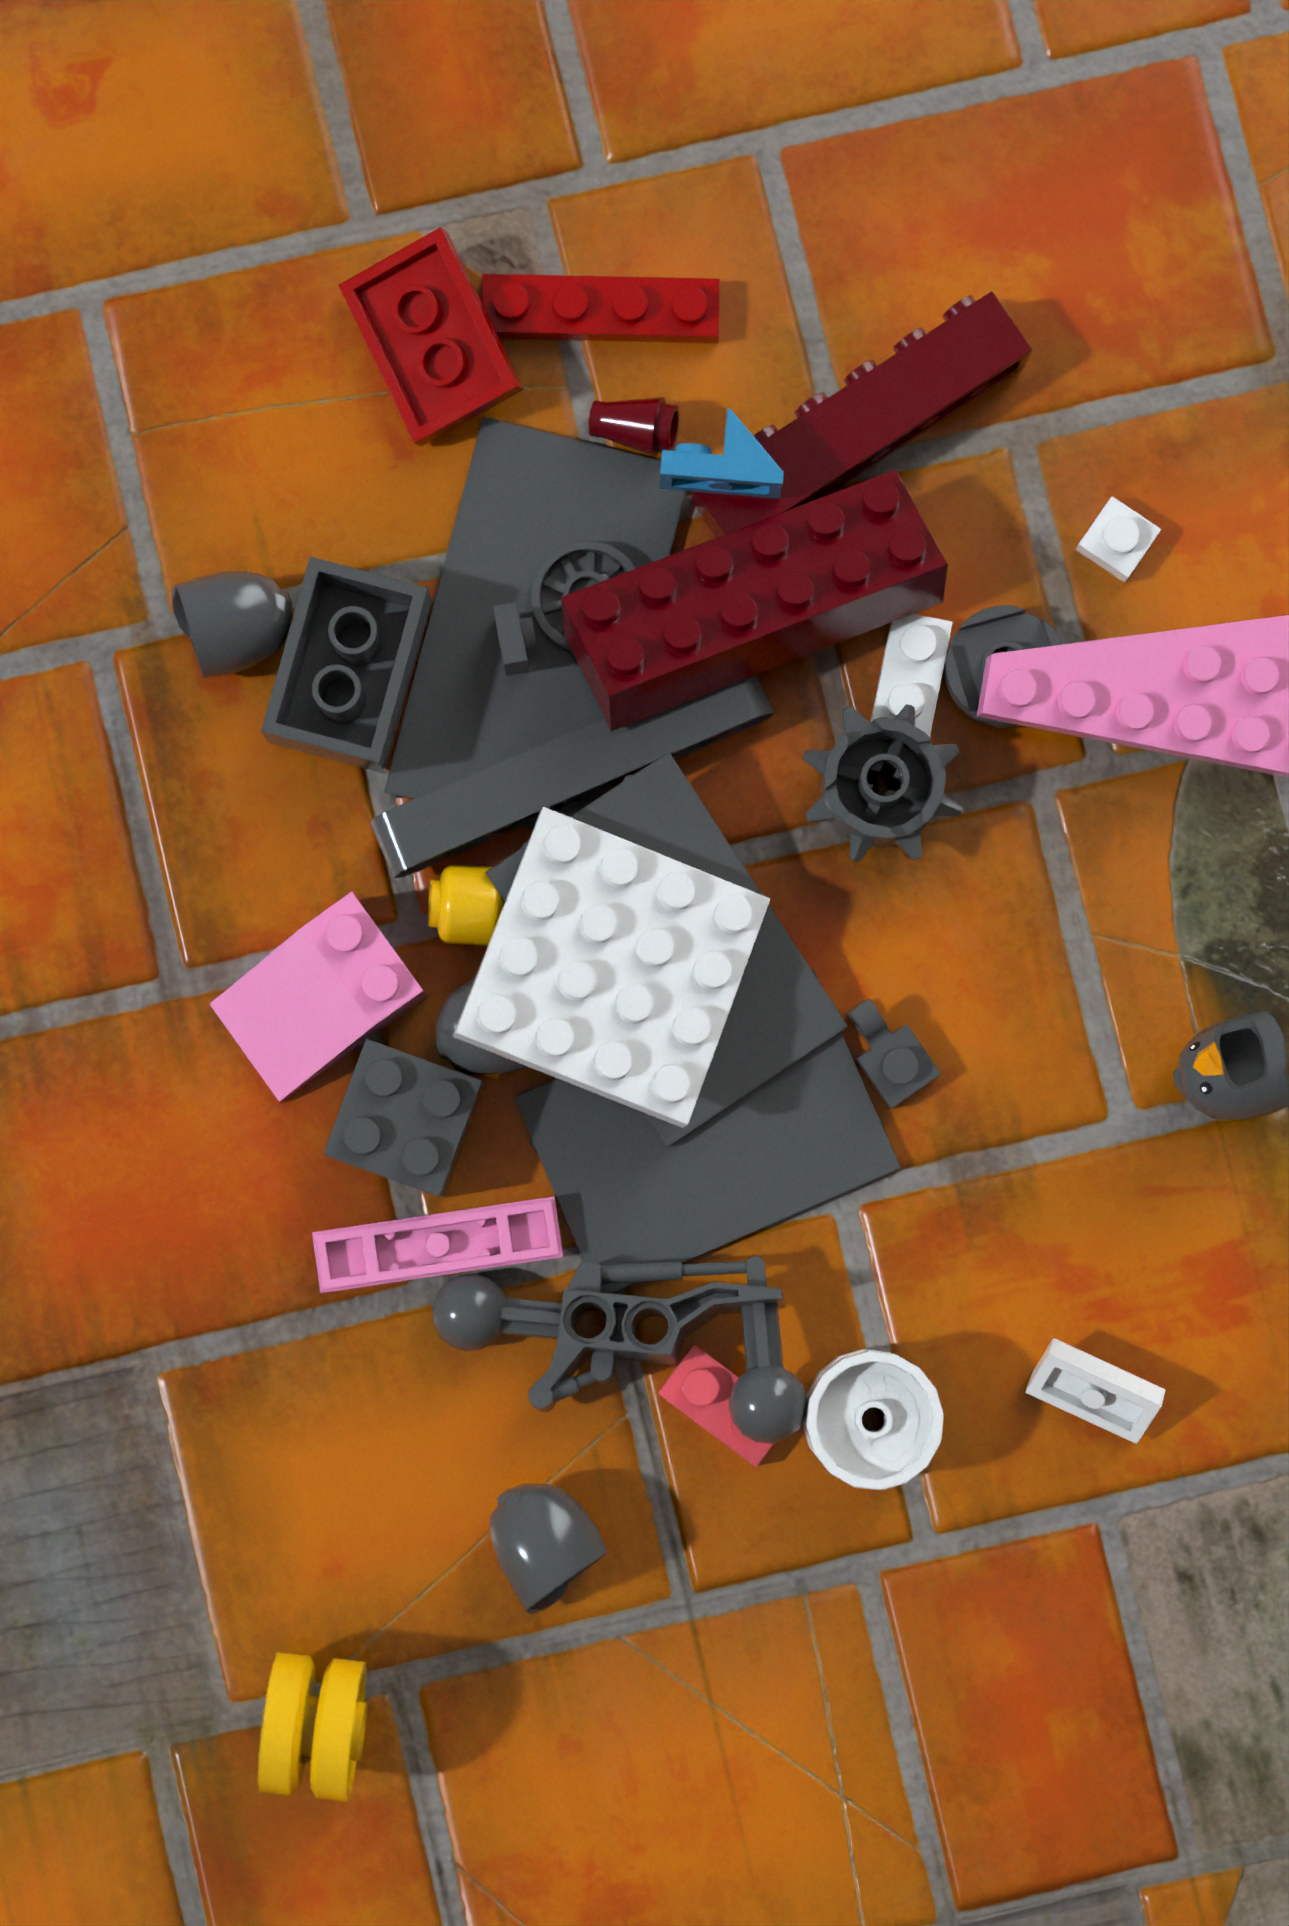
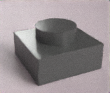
M516 601L494 605L493 612L506 676L530 672L527 654L538 653L532 617L520 619Z

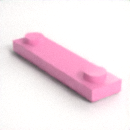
M555 1196L312 1232L320 1293L564 1257Z

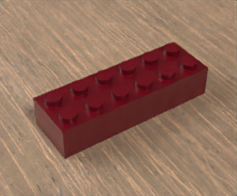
M895 469L562 596L564 635L610 730L614 731L942 603L944 600L948 563Z

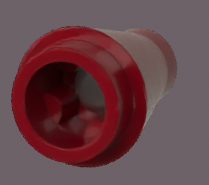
M664 397L610 402L594 400L589 415V435L601 437L657 457L662 450H674L679 428V407L675 404H667Z

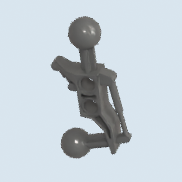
M752 1256L747 1261L682 1264V1261L599 1266L596 1262L589 1260L580 1264L568 1288L563 1290L562 1303L507 1298L501 1287L488 1277L478 1274L459 1275L442 1286L436 1294L432 1306L433 1325L439 1337L451 1347L463 1351L481 1350L494 1343L501 1334L558 1339L549 1370L529 1390L528 1399L531 1405L539 1412H549L554 1408L556 1402L580 1392L579 1388L595 1381L601 1384L611 1382L615 1374L616 1359L676 1365L684 1339L717 1315L741 1313L747 1371L737 1379L730 1392L729 1411L733 1423L744 1436L755 1442L773 1444L788 1439L798 1431L807 1414L808 1399L804 1385L794 1373L783 1366L778 1309L785 1308L782 1288L767 1287L765 1264L759 1256ZM747 1273L748 1285L712 1282L669 1299L603 1293L605 1283L683 1280V1276ZM598 1310L606 1314L607 1323L600 1335L586 1339L576 1334V1324L583 1313ZM650 1316L664 1318L668 1322V1331L660 1342L647 1345L637 1340L636 1331L642 1320ZM592 1356L591 1370L574 1377L573 1374Z

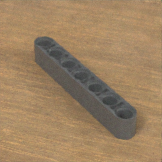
M755 675L614 731L610 730L605 718H601L394 807L376 816L369 824L393 878H402L536 821L543 807L557 812L619 785L627 775L636 774L668 752H670L674 760H678L754 727L772 717L775 712L758 675Z

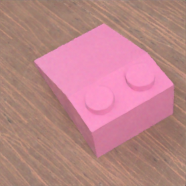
M350 892L301 927L212 1001L210 1006L279 1102H282L359 1047L366 1039H370L428 996L353 892Z

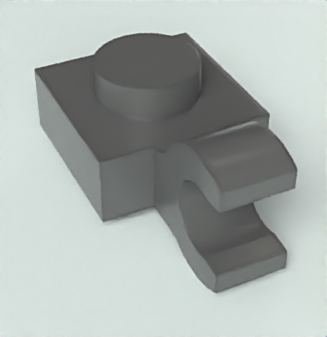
M870 999L863 1001L846 1013L852 1025L870 1048L855 1058V1060L889 1109H892L941 1075L909 1026L905 1024L891 1033L883 1017Z

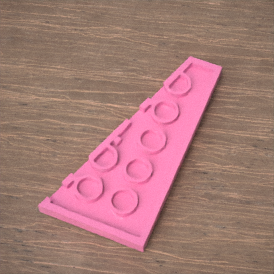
M1289 615L994 653L986 658L977 717L1289 778Z

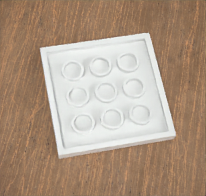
M543 807L535 823L453 1037L684 1128L688 1125L770 898Z

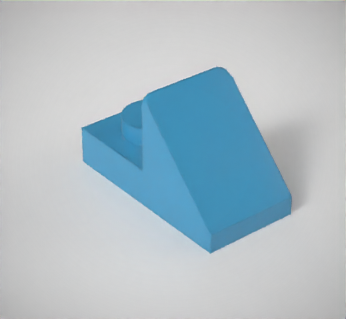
M727 409L723 455L711 454L710 447L694 443L677 444L675 451L662 450L659 489L780 499L784 472L731 409Z

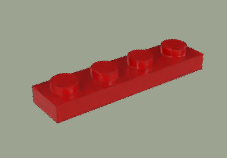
M482 274V304L499 339L718 343L720 279Z

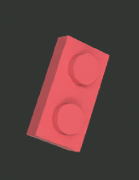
M693 1344L657 1394L753 1466L757 1467L773 1444L755 1442L744 1436L733 1423L729 1411L730 1392L739 1377Z

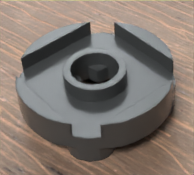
M1000 605L983 609L969 617L950 641L944 663V677L948 691L956 705L974 723L980 725L987 724L997 728L1021 726L977 717L986 658L997 652L1063 645L1062 641L1051 625L1045 620L1041 622L1034 615L1025 613V609L1012 605Z

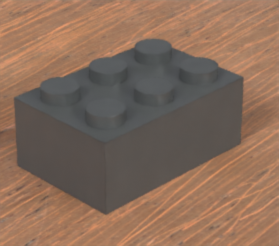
M310 557L261 729L266 740L270 744L385 774L432 606L428 588Z

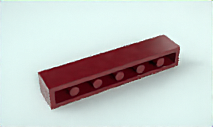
M991 291L975 301L972 295L961 299L943 314L944 323L928 333L922 327L912 331L894 346L895 355L878 366L874 360L863 363L844 379L846 387L827 398L824 392L811 397L794 412L797 419L780 430L775 425H770L754 435L755 439L784 472L780 499L692 492V503L717 538L833 493L1025 367L1032 348L994 293Z

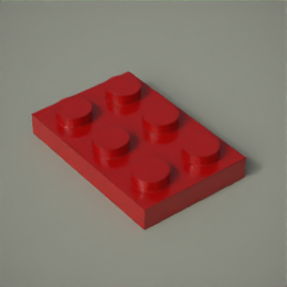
M439 227L338 285L415 444L423 446L524 390L448 232L443 228Z

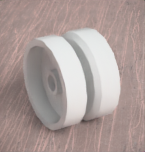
M860 1349L839 1355L817 1372L806 1392L808 1399L807 1414L802 1425L808 1446L832 1475L853 1487L883 1490L907 1483L929 1465L941 1443L944 1414L936 1388L919 1367L896 1354ZM872 1407L881 1409L879 1416L885 1422L882 1428L877 1431L870 1427L866 1430L862 1424L863 1413Z

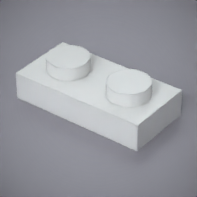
M911 614L890 623L871 722L881 717L894 719L903 707L908 704L915 707V727L924 731L930 737L953 622Z
M1053 1338L1030 1375L1025 1393L1137 1444L1162 1407L1166 1389Z

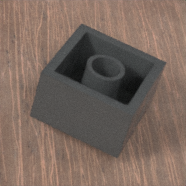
M366 1039L323 1155L444 1198L485 1084L482 1080Z

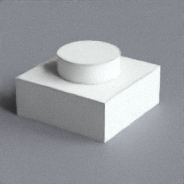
M1111 496L1075 550L1125 583L1161 529Z

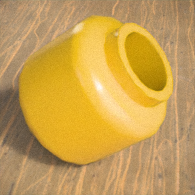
M449 865L444 868L440 879L430 880L428 927L437 928L438 935L443 942L448 944L488 946L505 903L485 873L492 867Z

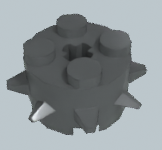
M906 704L894 719L881 717L874 719L872 722H868L852 706L843 709L844 734L839 737L833 749L805 750L802 759L822 774L819 790L821 798L805 813L808 822L829 821L839 833L849 838L850 860L859 862L871 846L878 848L898 846L914 861L922 857L920 831L925 828L932 816H960L962 807L944 793L946 782L945 767L960 751L956 744L932 745V740L927 733L915 727V707ZM880 771L886 772L892 776L889 784L897 786V792L888 790L884 796L878 795L872 791L874 785L868 784L867 778L875 779Z

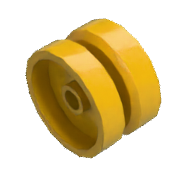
M280 1652L276 1654L268 1686L261 1733L258 1767L259 1792L292 1795L301 1785L308 1756L311 1757L310 1783L315 1797L349 1801L357 1761L361 1759L366 1727V1662L333 1659L325 1669L320 1694L315 1696L316 1668L311 1656Z

